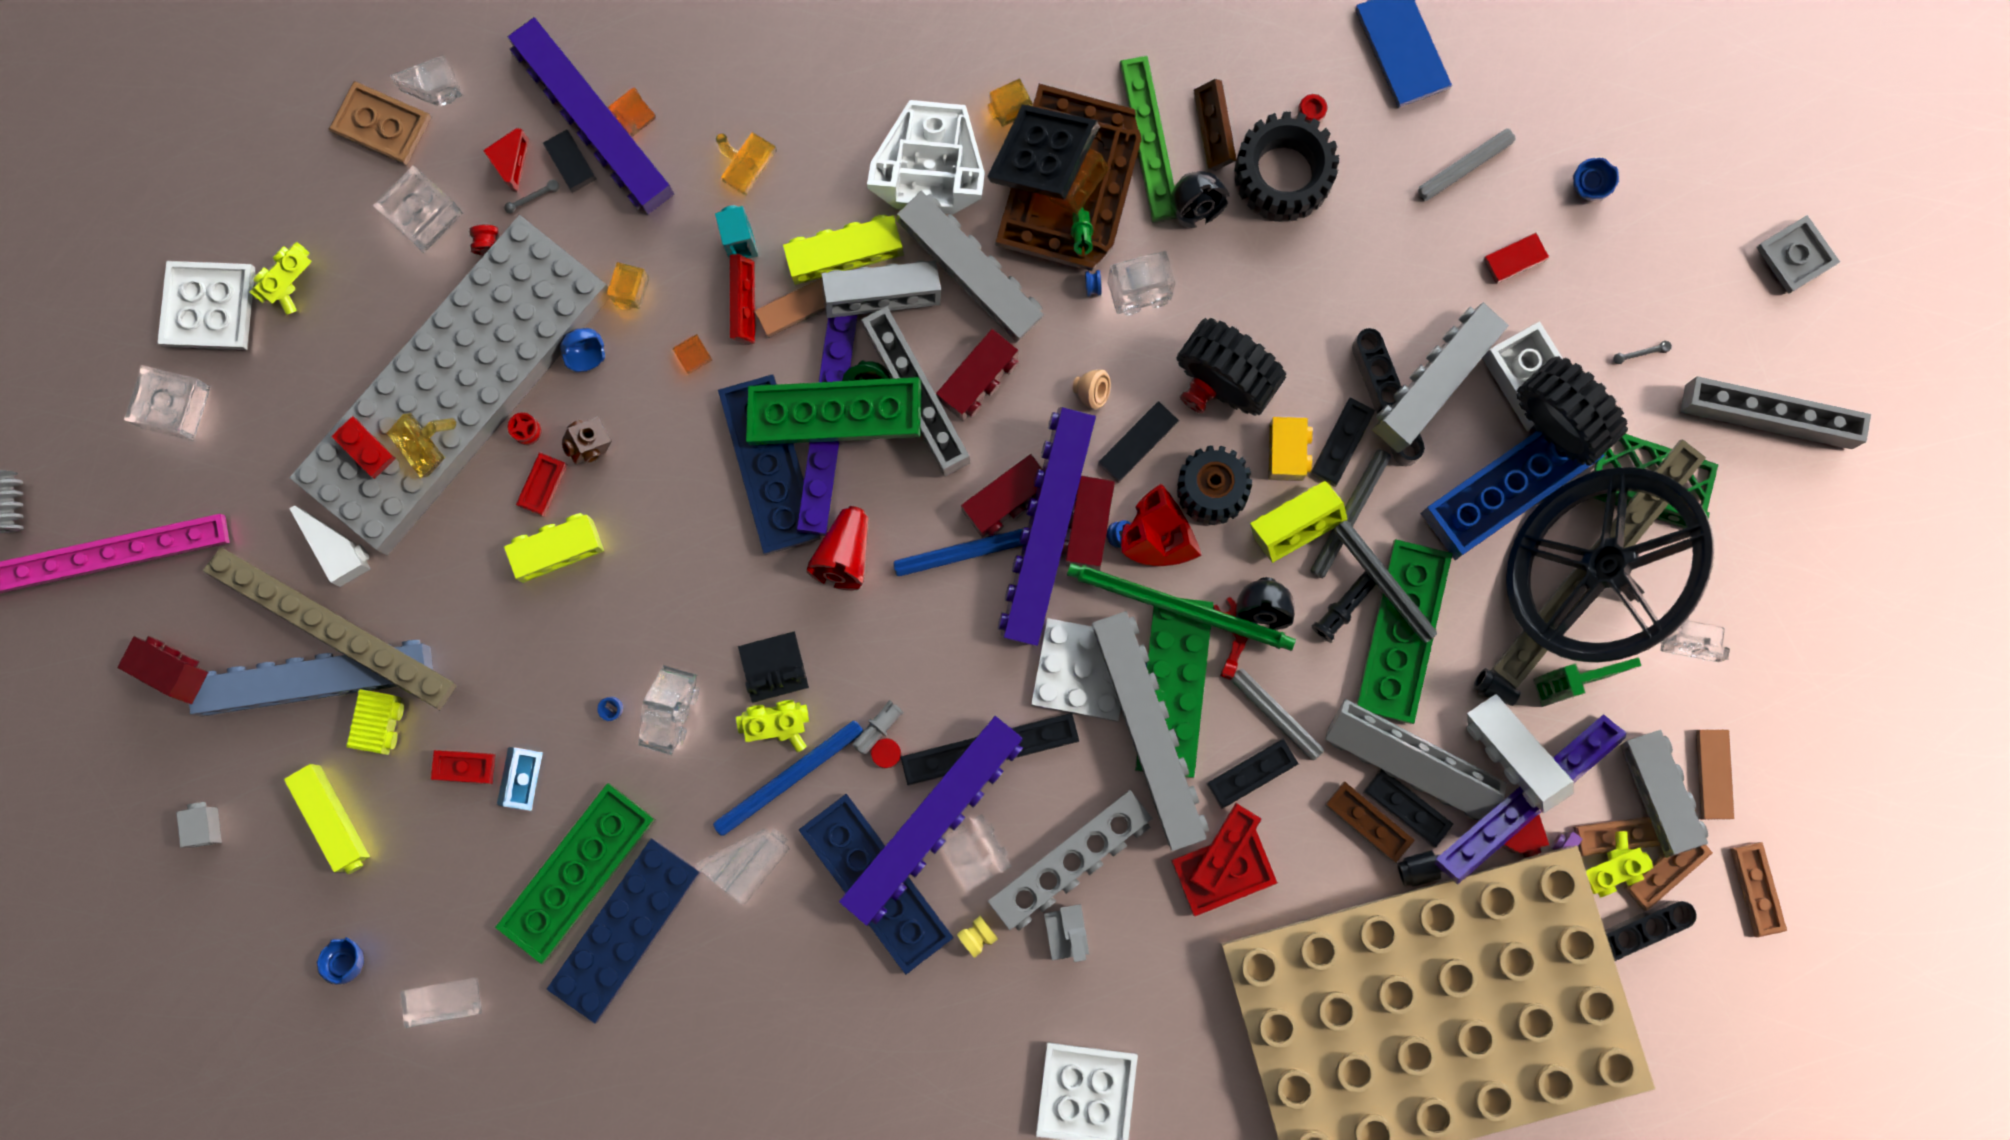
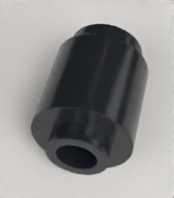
M1430 850L1405 857L1402 862L1397 863L1403 885L1415 887L1441 879L1443 871L1435 865L1439 854L1435 855Z

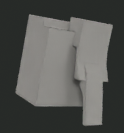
M1081 904L1061 907L1060 911L1044 913L1052 961L1070 957L1074 958V962L1086 960L1085 955L1089 954Z

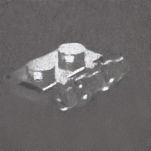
M982 814L972 820L977 831L971 835L965 825H962L955 831L943 836L946 842L942 847L967 892L993 877L988 866L996 862L1001 872L1011 867L1006 857L1008 855L1004 847H1000L993 834L995 831L991 823L987 824ZM983 839L991 853L985 858L982 857L975 845V842Z

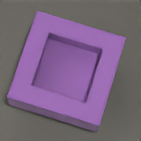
M1565 832L1564 835L1560 833L1550 848L1554 851L1568 846H1578L1583 838L1574 832Z

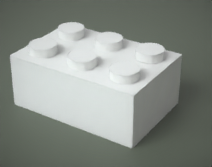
M1540 321L1489 349L1482 357L1527 431L1534 428L1535 424L1524 415L1526 411L1521 409L1519 405L1521 401L1517 399V389L1552 357L1560 356L1563 359Z

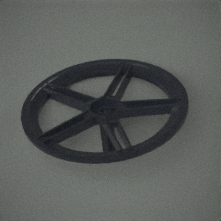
M1621 467L1604 469L1581 476L1548 496L1532 512L1521 527L1510 552L1506 574L1507 593L1511 609L1518 623L1530 638L1544 649L1560 657L1573 661L1598 663L1621 660L1637 655L1654 647L1673 634L1693 613L1702 599L1711 577L1714 562L1712 528L1705 511L1693 494L1677 481L1656 471ZM1619 491L1615 538H1610L1616 492ZM1628 491L1649 494L1665 501L1682 516L1688 528L1623 548ZM1607 493L1599 547L1589 550L1543 539L1553 524L1570 509L1590 498ZM1673 542H1677V543H1675V544L1669 545V546H1667V547L1661 548V549H1659V550L1650 552V553H1648V554H1645V555H1642V556L1639 557V554H1640V553H1643V552H1646V551H1649V550H1652V549H1655V548H1658V547H1661V546H1664V545H1667V544H1670V543H1673ZM1543 546L1583 557L1580 562L1539 550L1538 547ZM1692 548V566L1686 585L1674 605L1658 620L1642 595L1645 593L1644 590L1632 578L1630 573L1633 569ZM1535 556L1587 571L1586 576L1547 623L1539 614L1531 592V569ZM1589 588V589H1590L1589 592L1581 599V601H1580V602L1574 607V609L1569 613V611L1573 608V606L1577 603V601L1582 597V595H1583V594L1586 592V590ZM1605 588H1612L1643 630L1621 640L1601 643L1583 642L1564 636L1568 629ZM1634 599L1640 602L1653 622L1650 627L1645 624L1630 603Z

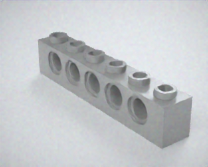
M1129 790L988 901L1009 930L1014 927L1018 931L1032 921V918L1029 916L1038 908L1041 912L1048 909L1056 902L1053 898L1054 895L1061 890L1067 894L1080 883L1077 877L1087 871L1091 875L1103 865L1100 859L1110 852L1114 857L1127 846L1124 841L1134 834L1138 838L1151 828L1148 822L1153 818L1132 791ZM1122 817L1126 820L1127 830L1123 834H1116L1112 831L1111 821L1113 818ZM1092 835H1098L1104 841V847L1098 853L1091 852L1087 847V840ZM1073 853L1080 858V867L1076 871H1068L1064 867L1063 860L1067 854ZM1045 872H1052L1057 878V884L1051 890H1046L1040 885V876ZM1026 890L1033 895V903L1030 907L1021 908L1017 905L1016 895L1020 891Z

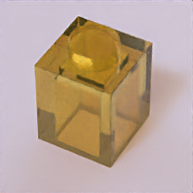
M1020 78L989 92L990 103L987 104L989 113L993 120H999L1002 127L1014 122L1022 104L1032 106V101Z
M617 262L607 295L614 302V306L620 309L630 310L631 307L640 309L650 277L643 268Z

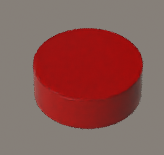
M1309 94L1301 100L1298 114H1306L1304 121L1309 124L1313 118L1321 122L1325 118L1328 106L1325 99L1320 95Z
M883 738L878 740L872 747L871 756L874 763L879 767L892 768L900 761L901 749L894 740Z

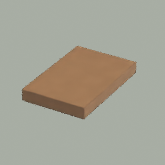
M354 81L328 130L332 134L407 166L431 116L427 112Z

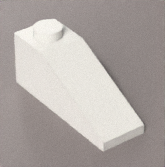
M294 505L289 508L330 583L341 587L371 569L367 563V560L370 559L369 555L361 544L357 545Z

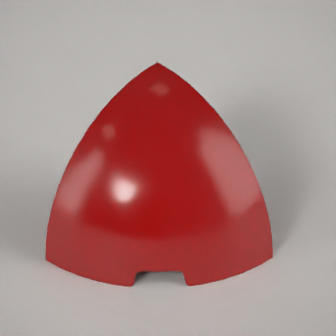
M1162 484L1156 486L1135 506L1137 515L1133 519L1132 524H1125L1121 540L1122 553L1131 560L1151 566L1176 565L1202 556L1196 537L1182 510Z

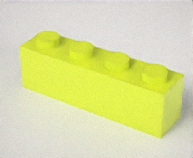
M878 215L873 217L870 222L862 224L852 222L845 225L843 229L836 231L831 229L822 230L816 236L806 239L805 237H796L791 239L788 244L783 245L794 285L822 278V273H828L832 270H853L904 256L894 215Z

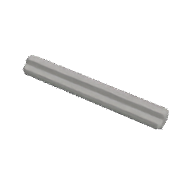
M1510 129L1503 130L1422 184L1417 190L1418 194L1424 201H1428L1513 144L1516 140L1515 135Z
M1239 669L1234 674V677L1231 679L1232 682L1311 760H1316L1323 753V747L1244 669Z

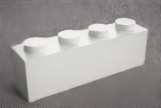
M1497 694L1467 713V730L1475 741L1481 740L1486 746L1485 751L1494 763L1498 761L1505 768L1504 773L1513 785L1519 784L1524 790L1523 795L1533 808L1537 806L1544 814L1573 794L1572 779Z

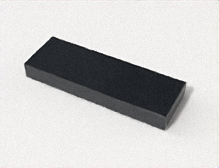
M1350 397L1310 475L1336 487L1376 410Z
M1158 401L1105 454L1098 464L1120 483L1179 423V420Z
M1283 738L1206 784L1220 808L1223 809L1297 766L1299 763Z
M1383 769L1377 772L1363 791L1364 794L1434 848L1439 845L1454 825L1397 779L1386 774Z

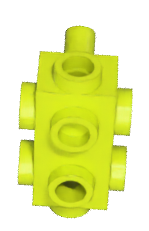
M295 242L289 249L283 246L272 258L276 263L269 270L263 267L252 279L256 284L249 293L261 303L267 300L273 304L276 300H279L286 315L297 311L289 295L296 289L292 282L312 262L307 258L310 253L298 242Z
M784 700L776 703L774 707L765 708L764 705L751 706L747 708V711L742 712V716H736L738 734L744 733L746 742L777 737L778 741L788 739L796 752L806 748V744L799 733L805 732L804 723L809 722L807 704L801 705L800 702L794 703L793 700Z
M1627 831L1615 832L1616 850L1607 853L1608 861L1586 870L1593 894L1598 893L1600 898L1616 892L1615 885L1624 881L1627 886L1644 880L1643 873L1653 869V863L1646 852H1642L1641 848L1628 849Z

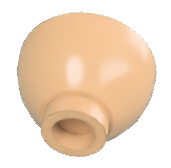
M1091 370L1082 377L1078 376L1075 378L1073 392L1078 394L1079 399L1084 405L1097 410L1106 403L1110 393L1111 382L1105 370Z

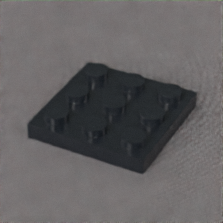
M1022 104L987 177L994 184L1065 200L1100 126L1097 120Z

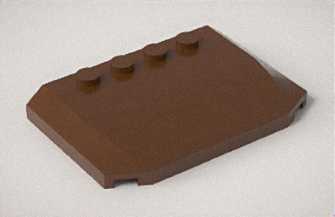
M1039 83L1033 107L1097 120L1100 127L1065 200L1016 188L1010 189L995 245L1092 271L1111 251L1116 238L1141 143V134L1136 122V112L1133 108ZM1080 207L1084 208V211L1089 212L1090 223L1094 229L1091 236L1093 248L1087 255H1085L1084 247H1082V255L1074 251V238L1071 235L1072 215Z

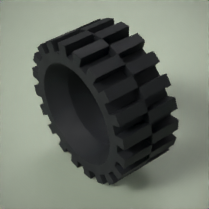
M1291 111L1283 112L1281 119H1277L1276 113L1268 115L1266 123L1264 124L1262 119L1256 122L1253 131L1249 129L1241 143L1234 172H1236L1234 178L1235 185H1241L1239 195L1242 200L1246 197L1249 198L1247 206L1252 211L1256 206L1260 207L1259 215L1267 218L1268 212L1275 214L1274 221L1279 222L1282 221L1284 215H1288L1289 222L1296 221L1300 213H1302L1304 218L1311 215L1314 207L1318 209L1323 204L1336 179L1339 164V155H1334L1337 150L1336 142L1334 140L1328 143L1331 133L1327 128L1320 132L1318 130L1320 124L1318 120L1313 118L1310 124L1305 122L1306 114L1299 113L1297 119L1291 118ZM1275 148L1294 149L1307 159L1312 172L1311 181L1296 191L1283 192L1276 190L1263 180L1259 171L1260 158Z
M1212 318L1201 320L1176 357V360L1179 361V366L1185 369L1184 372L1188 376L1197 378L1209 385L1215 391L1218 400L1223 403L1227 402L1230 407L1236 410L1239 408L1243 413H1250L1254 416L1262 414L1286 379V371L1282 369V364L1275 361L1276 357L1272 353H1267L1264 350V346L1260 343L1256 344L1249 335L1241 334L1239 329L1233 326L1230 328L1225 322H1217Z
M1555 356L1549 359L1517 389V399L1521 401L1519 403L1521 409L1526 411L1524 414L1526 418L1535 424L1533 427L1537 432H1541L1545 436L1544 439L1549 444L1552 442L1556 446L1557 451L1561 454L1565 452L1572 461L1576 459L1579 464L1584 465L1586 463L1588 466L1594 464L1628 431L1626 427L1628 424L1627 419L1622 417L1624 414L1622 408L1615 405L1616 399L1613 395L1606 393L1605 390L1607 388L1602 383L1598 384L1594 380V375L1589 371L1585 373L1582 366L1577 363L1572 365L1570 359L1565 357L1561 359L1560 356Z

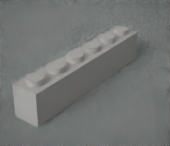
M921 190L897 213L896 221L1017 343L1044 315L1040 311L1042 309L1041 305L1033 297L1027 298L1020 291L1022 286L1012 276L1007 277L1000 270L1002 268L1000 263L991 255L987 257L980 250L981 244L972 235L967 237L960 230L961 224L951 214L946 216L940 209L941 204L932 194L926 195Z
M1484 302L1475 309L1470 306L1460 316L1459 320L1462 323L1459 327L1453 326L1442 339L1445 343L1442 347L1437 345L1426 357L1429 361L1425 367L1420 365L1409 377L1412 380L1411 384L1408 387L1403 385L1395 393L1393 399L1396 402L1391 407L1386 405L1376 416L1379 422L1372 430L1397 453L1414 441L1509 326Z
M886 306L863 318L864 329L889 372L891 379L920 378V432L944 476L970 464L968 452L889 308Z
M1698 376L1685 385L1680 411L1686 414L1847 449H1854L1867 442L1871 414Z
M1347 699L1344 700L1328 728L1325 740L1329 741L1335 748L1347 750L1356 755L1362 762L1373 764L1383 769L1389 776L1400 778L1410 783L1414 789L1421 792L1425 791L1437 797L1441 803L1447 806L1452 805L1462 810L1471 819L1481 820L1499 805L1505 797V781Z

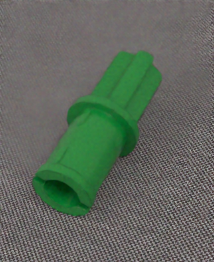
M1080 207L1072 215L1071 235L1074 238V251L1082 255V247H1084L1085 255H1087L1093 248L1091 236L1094 229L1090 223L1089 212L1084 211V208Z

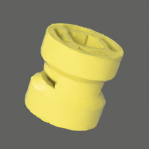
M981 916L973 921L972 928L963 929L956 934L974 958L982 953L984 944L992 945L998 940Z

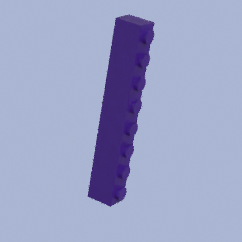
M535 17L507 36L513 45L509 49L519 63L523 60L529 66L526 69L529 76L536 84L540 81L546 87L543 93L552 104L558 102L562 107V110L559 111L569 125L574 123L578 127L579 131L576 132L578 137L586 147L589 144L594 147L596 152L593 155L603 168L606 165L613 171L610 174L611 178L620 189L623 186L627 188L630 192L627 198L637 210L642 207L648 215L675 195L669 183Z
M1064 407L1058 408L1057 413L1052 412L1048 425V429L1052 430L1050 441L1044 442L1041 452V458L1045 459L1042 470H1037L1034 480V486L1038 487L1035 499L1030 498L1026 515L1030 516L1028 527L1022 528L1019 544H1023L1021 555H1016L1013 562L1012 572L1016 573L1014 583L1008 584L1005 594V601H1008L1006 613H1001L997 629L1001 630L1000 636L1036 646L1039 644L1096 419L1094 415Z
M994 716L841 898L839 903L866 926L871 922L876 925L887 913L884 906L891 898L897 901L907 889L903 883L908 877L912 875L916 878L926 866L923 859L931 851L933 854H936L946 842L943 835L948 829L951 828L955 831L966 818L962 815L963 811L969 805L974 808L985 794L981 790L988 782L993 785L1003 774L1004 771L1000 767L1007 759L1012 762L1023 749L1019 745L1023 738L997 716Z

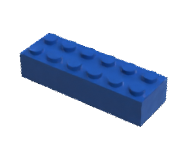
M1536 431L1429 505L1420 514L1448 552L1453 553V559L1457 560L1593 464L1587 466L1586 463L1584 465L1579 464L1576 459L1572 461L1565 452L1561 454L1556 450V446L1552 442L1549 444L1544 439L1545 436L1541 432Z

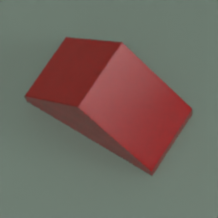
M520 128L514 129L483 150L503 180L514 192H518L529 141L523 129Z

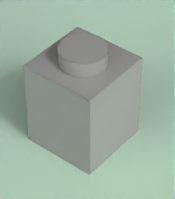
M206 802L188 804V810L176 812L180 847L194 848L222 843L217 807H207Z

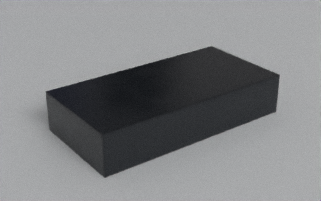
M568 129L543 142L572 193L596 180L595 175Z

